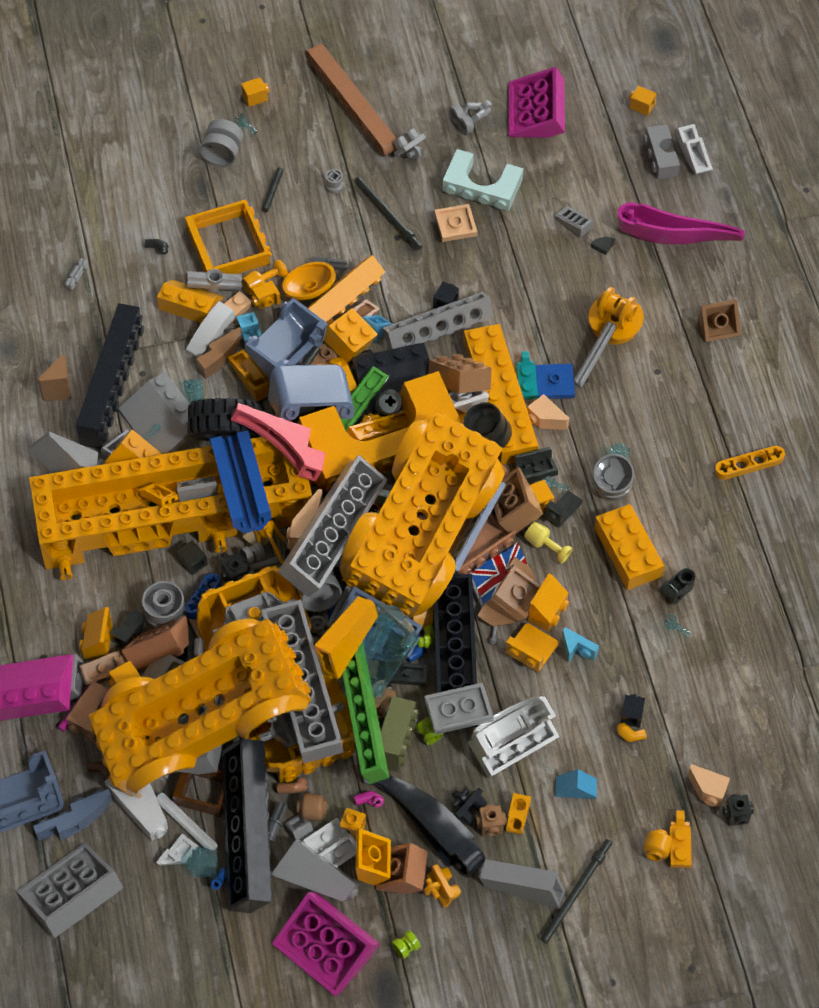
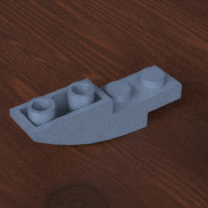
M99 790L89 797L78 798L70 804L71 812H63L53 819L40 821L37 825L33 826L38 841L56 834L59 835L60 840H64L86 828L112 802L110 790Z

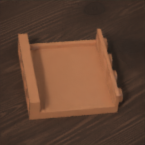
M490 513L461 568L454 574H469L471 569L474 567L479 568L489 557L494 558L498 555L502 548L510 547L514 543L516 531L508 533L498 523L496 517ZM423 514L418 518L420 520H425L426 515ZM472 518L465 519L448 551L451 556ZM412 526L411 531L418 535L419 529L416 526Z

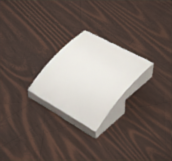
M335 818L302 841L336 867L356 855V841L345 829L340 828L338 818Z

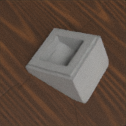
M301 813L284 823L294 840L303 841L314 833L310 821L302 819Z

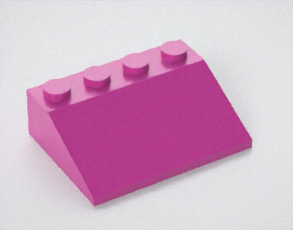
M556 67L509 81L510 137H552L565 133L564 78Z
M69 654L0 665V721L69 710L73 655Z
M317 892L307 893L272 943L336 997L364 967L380 945L379 942Z

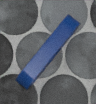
M218 574L206 575L185 605L186 615L189 619H197V608L201 600L199 596L209 589L222 587Z

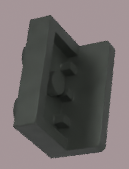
M550 447L515 456V469L517 467L521 469L528 483L558 475V468L552 458Z

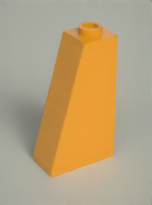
M358 596L314 645L322 672L337 679L343 674L378 617L375 604L370 599Z

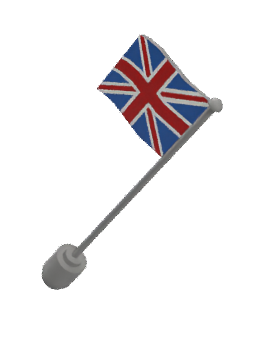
M518 541L507 551L486 561L482 566L469 573L472 574L473 590L481 608L496 592L508 573L506 569L514 557L528 565Z

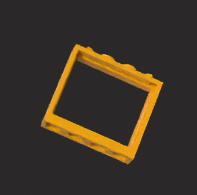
M246 199L185 217L186 229L204 272L218 269L222 273L239 274L270 264V256H272L270 247L266 246L265 235L263 232L260 233L259 221L254 219L253 207H249ZM244 216L259 254L213 267L198 229Z

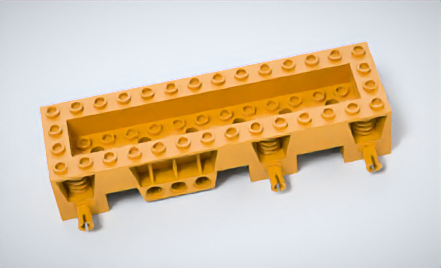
M253 438L251 442L262 482L271 481L273 483L271 486H264L271 518H273L277 528L291 527L292 520L312 497L309 479L298 476L297 470L287 457L266 438ZM212 446L29 477L39 544L46 570L59 568L60 579L66 581L65 573H67L68 580L73 578L71 565L84 563L83 551L108 547L113 556L126 555L169 547L173 535L197 531L199 542L213 540L215 552L221 553L220 545L222 552L227 550L225 538L238 536L237 529L233 527ZM215 476L218 495L182 502H180L178 495L177 501L172 500L170 504L165 502L163 507L160 505L149 506L148 503L151 501L140 494L141 488L154 482L178 494L176 482ZM114 507L120 509L118 513L110 512V510ZM73 515H81L79 520L71 519Z

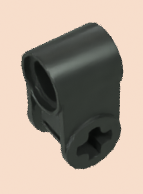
M689 568L680 570L671 579L662 584L659 592L664 593L671 600L670 603L672 605L678 603L694 588L695 572ZM682 579H689L690 581L685 582Z

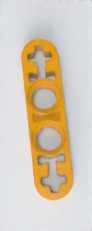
M772 446L725 459L716 464L714 473L717 478L726 480L776 466L783 462L785 451L780 446ZM760 457L764 462L758 464L754 461V458ZM743 462L746 467L738 468L736 463Z

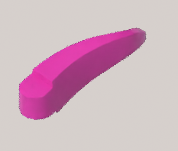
M628 202L618 209V227L621 232L653 243L677 245L715 240L742 241L745 237V231L722 223L672 214L644 203L640 205Z

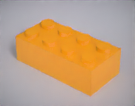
M631 504L596 516L594 529L627 590L663 576L665 566Z

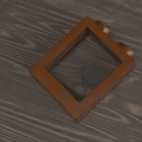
M217 769V772L199 775L181 772L172 796L173 802L177 806L221 817L224 810V788L217 805L185 796L193 775L223 783V770Z

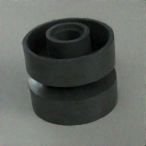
M483 402L476 404L468 410L464 417L463 425L466 428L480 433L482 437L496 442L502 448L511 439L512 427L498 407L492 403Z

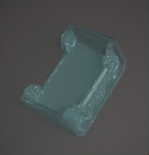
M378 604L376 607L378 618L375 620L377 625L364 644L374 698L381 697L385 693V688L411 649L418 643L417 632L404 613L397 606Z

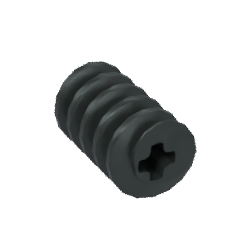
M385 390L375 400L374 407L376 412L381 416L394 414L401 407V396L395 390Z

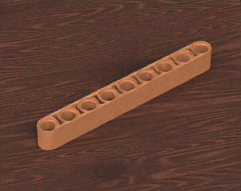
M319 44L306 50L305 55L309 63L378 152L384 157L398 150L393 143L396 137L324 45Z

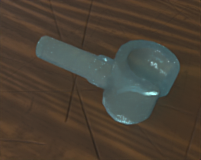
M240 113L241 119L236 117L237 125L239 127H246L256 134L257 130L247 122L246 115Z
M547 476L544 479L550 490L552 486L566 490L569 489V485L558 483L551 476Z
M669 614V620L672 622L665 620L666 628L669 630H679L689 637L691 632L677 623L675 615Z

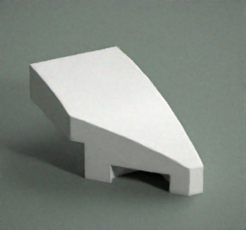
M181 834L170 850L166 849L156 863L159 865L187 863L199 849V846L184 834Z

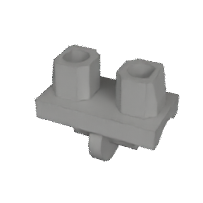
M413 128L404 134L409 143H407L403 135L393 141L398 149L394 152L396 157L407 151V157L416 160L420 158L422 150L421 146L416 144L426 137L424 133L418 135Z

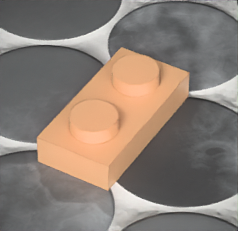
M240 291L224 303L234 311L235 318L232 322L237 319L236 316L242 315L253 306L252 301Z

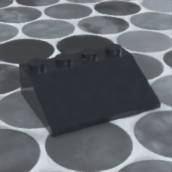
M424 342L352 358V371L357 387L373 366L389 376L388 380L365 409L366 415L377 413L374 407L375 400L385 390H395L400 393L404 382L429 374V356Z

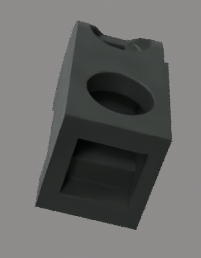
M137 610L130 611L119 629L113 627L109 632L110 640L118 646L125 648L144 628L142 613Z

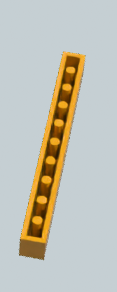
M371 255L361 261L307 308L329 325L334 321L333 316L342 314L346 310V305L350 306L358 300L357 296L359 294L361 296L370 290L369 286L371 284L374 286L381 281L382 278L380 276L385 271L375 257ZM250 356L242 362L254 380L261 377L263 380L267 378Z

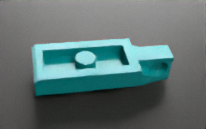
M521 351V361H517L516 370L523 398L538 399L534 361H530L529 351Z

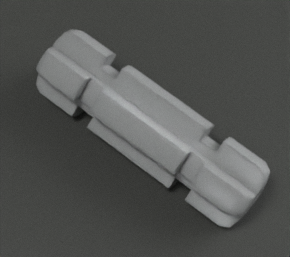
M80 258L77 261V265L74 266L68 276L69 278L64 283L67 289L72 290L76 286L75 283L79 281L84 272L83 270L88 266L86 259Z

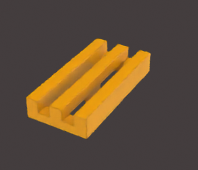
M156 482L140 489L141 496L162 507L165 506V502L170 504L172 500H178L177 493Z

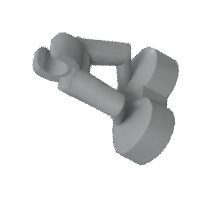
M489 100L483 103H465L463 109L459 104L449 107L448 113L453 122L458 124L459 129L467 135L473 132V123L488 116L491 112L489 107L492 106V103ZM468 109H473L478 112L471 118L468 115H466Z

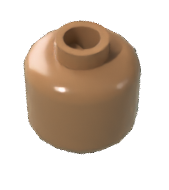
M305 793L302 800L297 802V813H301V817L304 820L320 821L327 814V799H324L322 794Z

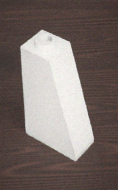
M109 778L104 781L106 790H110L111 796L151 841L165 835L168 830L167 821L150 784L140 791L143 797L137 798L122 792L118 787H114Z

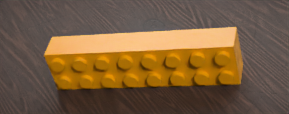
M500 324L465 330L463 344L467 357L474 359L475 362H483L484 365L491 367V390H484L489 395L488 403L497 406L512 427L511 439L499 454V461L502 465L515 462L516 455L538 450L539 445Z

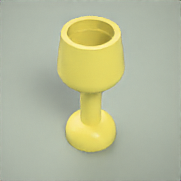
M538 522L532 523L524 537L536 548L545 544L558 554L557 560L563 564L572 553L573 548L570 546L562 548L549 539V528Z

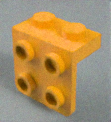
M526 623L515 638L510 636L506 641L505 653L539 673L558 647V640L533 625Z

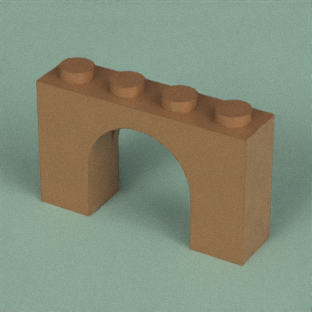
M92 681L66 718L71 732L77 735L79 733L84 735L89 742L94 744L98 739L89 726V723H91L89 714L101 709L104 696L109 690L108 688Z

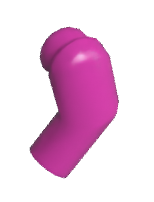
M373 791L353 796L356 806L367 803L375 808H379L384 803L383 797Z

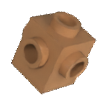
M490 804L480 808L479 816H476L477 828H481L482 837L496 836L503 833V825H506L507 822L505 812L501 813L500 806Z

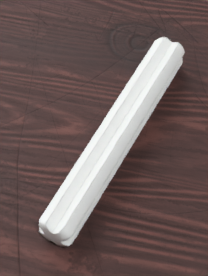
M160 793L156 797L159 805L209 853L217 849V843L164 793Z

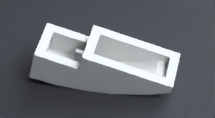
M695 124L678 128L675 132L677 140L695 175L711 171L712 166L702 137L699 138Z
M219 301L203 320L186 350L197 358L209 352L208 344L224 335L223 330L235 318L234 311Z

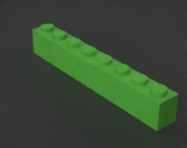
M362 641L344 670L343 678L361 775L372 784L389 778Z

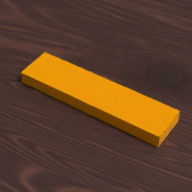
M402 411L350 426L347 432L355 440L369 441L402 430L410 425L405 412Z

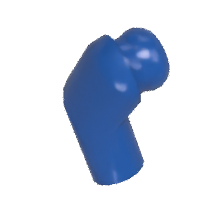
M226 867L221 868L212 880L211 887L213 889H220L225 879H227Z

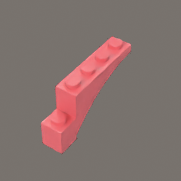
M237 404L231 416L232 421L250 428L271 442L295 467L298 476L312 481L317 480L323 470L325 453L307 447L310 428L259 411L247 405Z

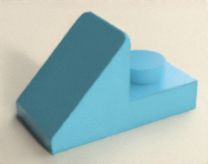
M564 627L562 642L568 662L571 661L576 652H579L582 657L590 658L594 661L598 655L599 645Z

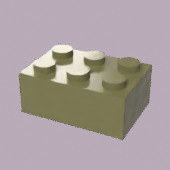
M395 696L391 698L381 729V737L388 770L399 772L400 767L406 763L407 748L411 747L412 732L416 730L418 724L417 716L419 710H416V702Z

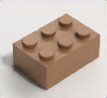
M453 354L450 358L437 356L436 359L429 360V374L439 371L446 389L459 394L491 390V367L484 365L483 362H475L474 359L464 358L461 354Z

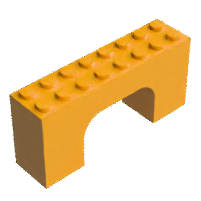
M439 371L404 382L399 395L401 396V405L409 425L416 420H430L434 411L444 413L451 420L462 423ZM335 406L299 417L297 423L311 429L307 447L325 453L323 470L316 483L319 489L322 491L326 490L327 492L330 491L346 464L358 455L381 474L389 471V468L393 467L398 448L409 428L407 427L369 441H358L350 437L345 431Z

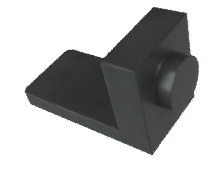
M567 491L556 504L551 500L548 502L544 517L560 528L578 509L583 500L571 491Z

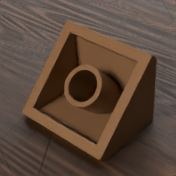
M737 299L701 305L698 322L705 342L741 336Z
M63 354L38 378L43 401L71 399L69 373L66 358Z

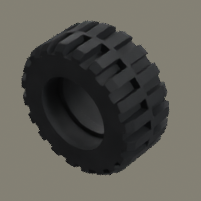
M207 398L192 401L188 406L187 432L191 438L203 441H210L211 438L222 436V439L228 436L233 437L243 431L249 432L250 439L258 438L260 434L232 421L231 416L238 403L261 411V407L254 401L237 398Z

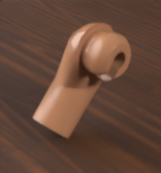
M298 778L296 783H279L277 785V792L279 794L304 792L308 787L307 780L305 778Z

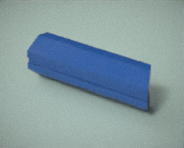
M239 432L233 437L228 436L222 439V436L211 438L210 443L233 527L243 533L262 530L271 519V511L249 432Z

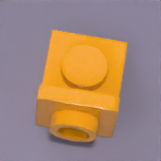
M346 808L340 822V828L351 831V835L356 841V829L364 830L366 814Z

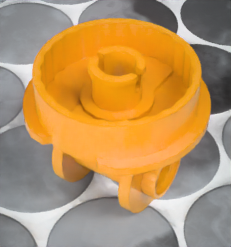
M609 287L592 304L588 319L597 337H599L607 322L614 323L616 329L608 343L623 344L633 339L643 325L644 314L641 306L636 303L635 297L632 296L629 300L620 297L619 294L615 293V288Z

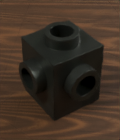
M238 552L220 560L221 575L225 582L238 581L250 571L247 561H243Z
M733 794L727 797L726 803L723 805V814L727 818L728 826L749 823L751 815L754 814L753 803L749 802L748 795Z

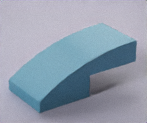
M254 312L236 316L244 343L250 336L260 337L262 335Z

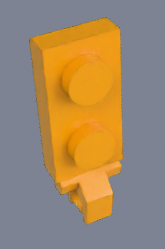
M676 810L675 822L671 821L669 836L672 839L670 867L691 868L690 823L685 822V811Z

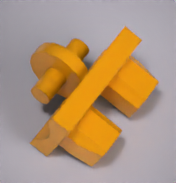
M438 864L432 866V871L426 876L427 880L425 882L427 887L424 889L425 895H433L434 899L439 900L443 908L448 907L452 900L459 897L461 890L456 884L449 886L447 881H450L452 878V873L448 867L440 868Z

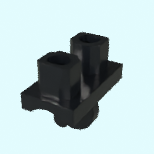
M480 788L472 791L467 798L465 796L469 792L466 789H463L462 792L455 790L452 793V797L455 799L451 803L452 806L456 808L458 804H461L453 814L466 826L476 817L468 810L472 805L479 812L480 808L487 805V801L481 795L484 791Z

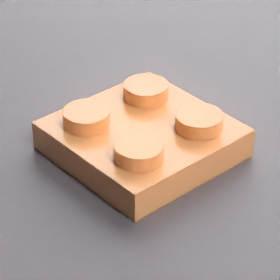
M469 204L436 209L434 211L442 242L477 236V229Z

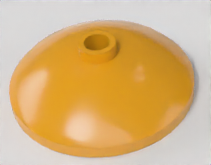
M306 263L292 270L285 277L282 287L284 293L290 298L296 300L314 299L323 295L331 288L336 279V273L334 268L328 263Z

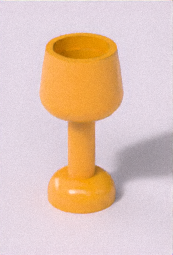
M277 260L273 265L274 268L262 275L258 271L250 272L242 278L244 290L249 295H252V288L264 284L266 280L276 275L279 277L287 276L286 266L281 260Z

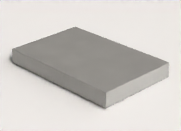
M483 683L424 696L434 735L494 721Z

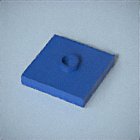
M572 364L535 365L538 398L543 394L548 399L575 398Z

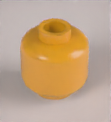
M662 829L648 832L643 845L646 857L657 862L667 858L671 849L672 839Z

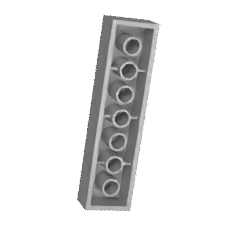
M360 455L348 462L278 572L307 597L318 591L342 555L358 519L362 514L369 511L388 479Z
M301 600L263 609V619L268 618L273 624L277 623L280 630L286 632L289 638L287 644L296 655L295 663L299 664L304 675L301 676L303 682L306 681L311 690L309 693L311 701L306 710L302 712H289L303 763L344 753Z

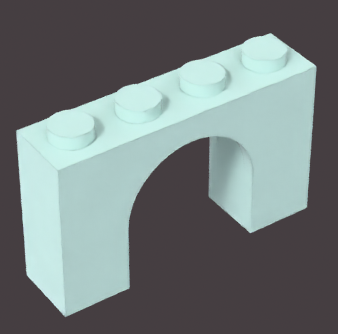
M457 149L444 176L442 191L509 211L523 180L524 168L506 164L501 178L496 183L489 186L477 185L468 178L473 166V154Z

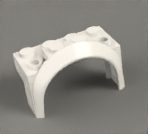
M545 696L530 698L493 716L494 721L478 725L473 731L472 740L468 743L489 778L560 737L550 720L556 717ZM520 715H522V716L524 717V719H525V721H526V723H527V725H528V729H527V727L525 726V724H524L522 718L520 717Z

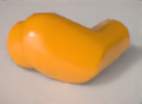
M620 723L617 726L618 735L627 742L647 738L644 729L634 731L625 723Z

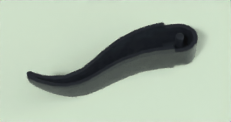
M391 775L387 779L372 783L389 795L405 811L447 867L453 866L459 874L468 878L485 862L483 851L474 843L475 836L436 798Z

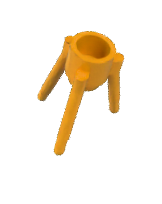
M271 520L262 530H255L254 532L257 542L261 545V536L269 539L280 563L283 564L282 555L272 537L274 534L273 530L284 543L285 537L275 526L274 521Z

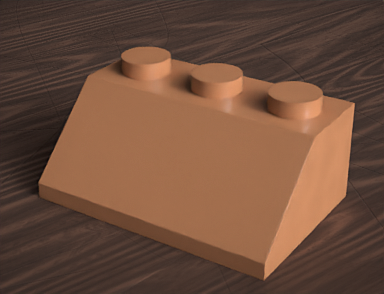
M186 616L137 635L122 650L127 661H131L136 670H145L149 664L167 655L178 657L183 654L184 649L189 644Z

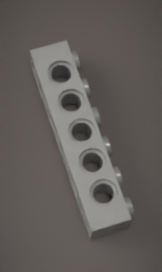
M481 292L391 324L382 329L387 348L390 350L423 343L428 340H437L439 336L453 334L461 328H470L472 324L478 322H486L489 318L494 317L490 297ZM475 309L474 313L470 315V311ZM458 315V318L453 321L454 316ZM441 321L440 326L436 327L437 323ZM425 327L424 331L419 333L420 329ZM405 333H408V336L405 339H402L403 335Z

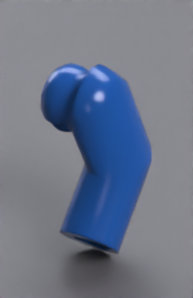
M417 642L407 661L411 663L425 653L426 647H418Z

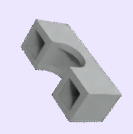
M668 126L647 127L643 141L644 145L648 146L647 153L648 158L652 159L653 173H656L657 179L678 176L680 164L676 152L663 151L670 149L671 135Z

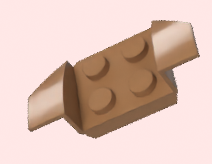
M516 557L513 558L506 571L508 573L492 598L485 602L477 617L492 627L517 623L526 619L529 615L530 603L541 586L536 582L531 568Z

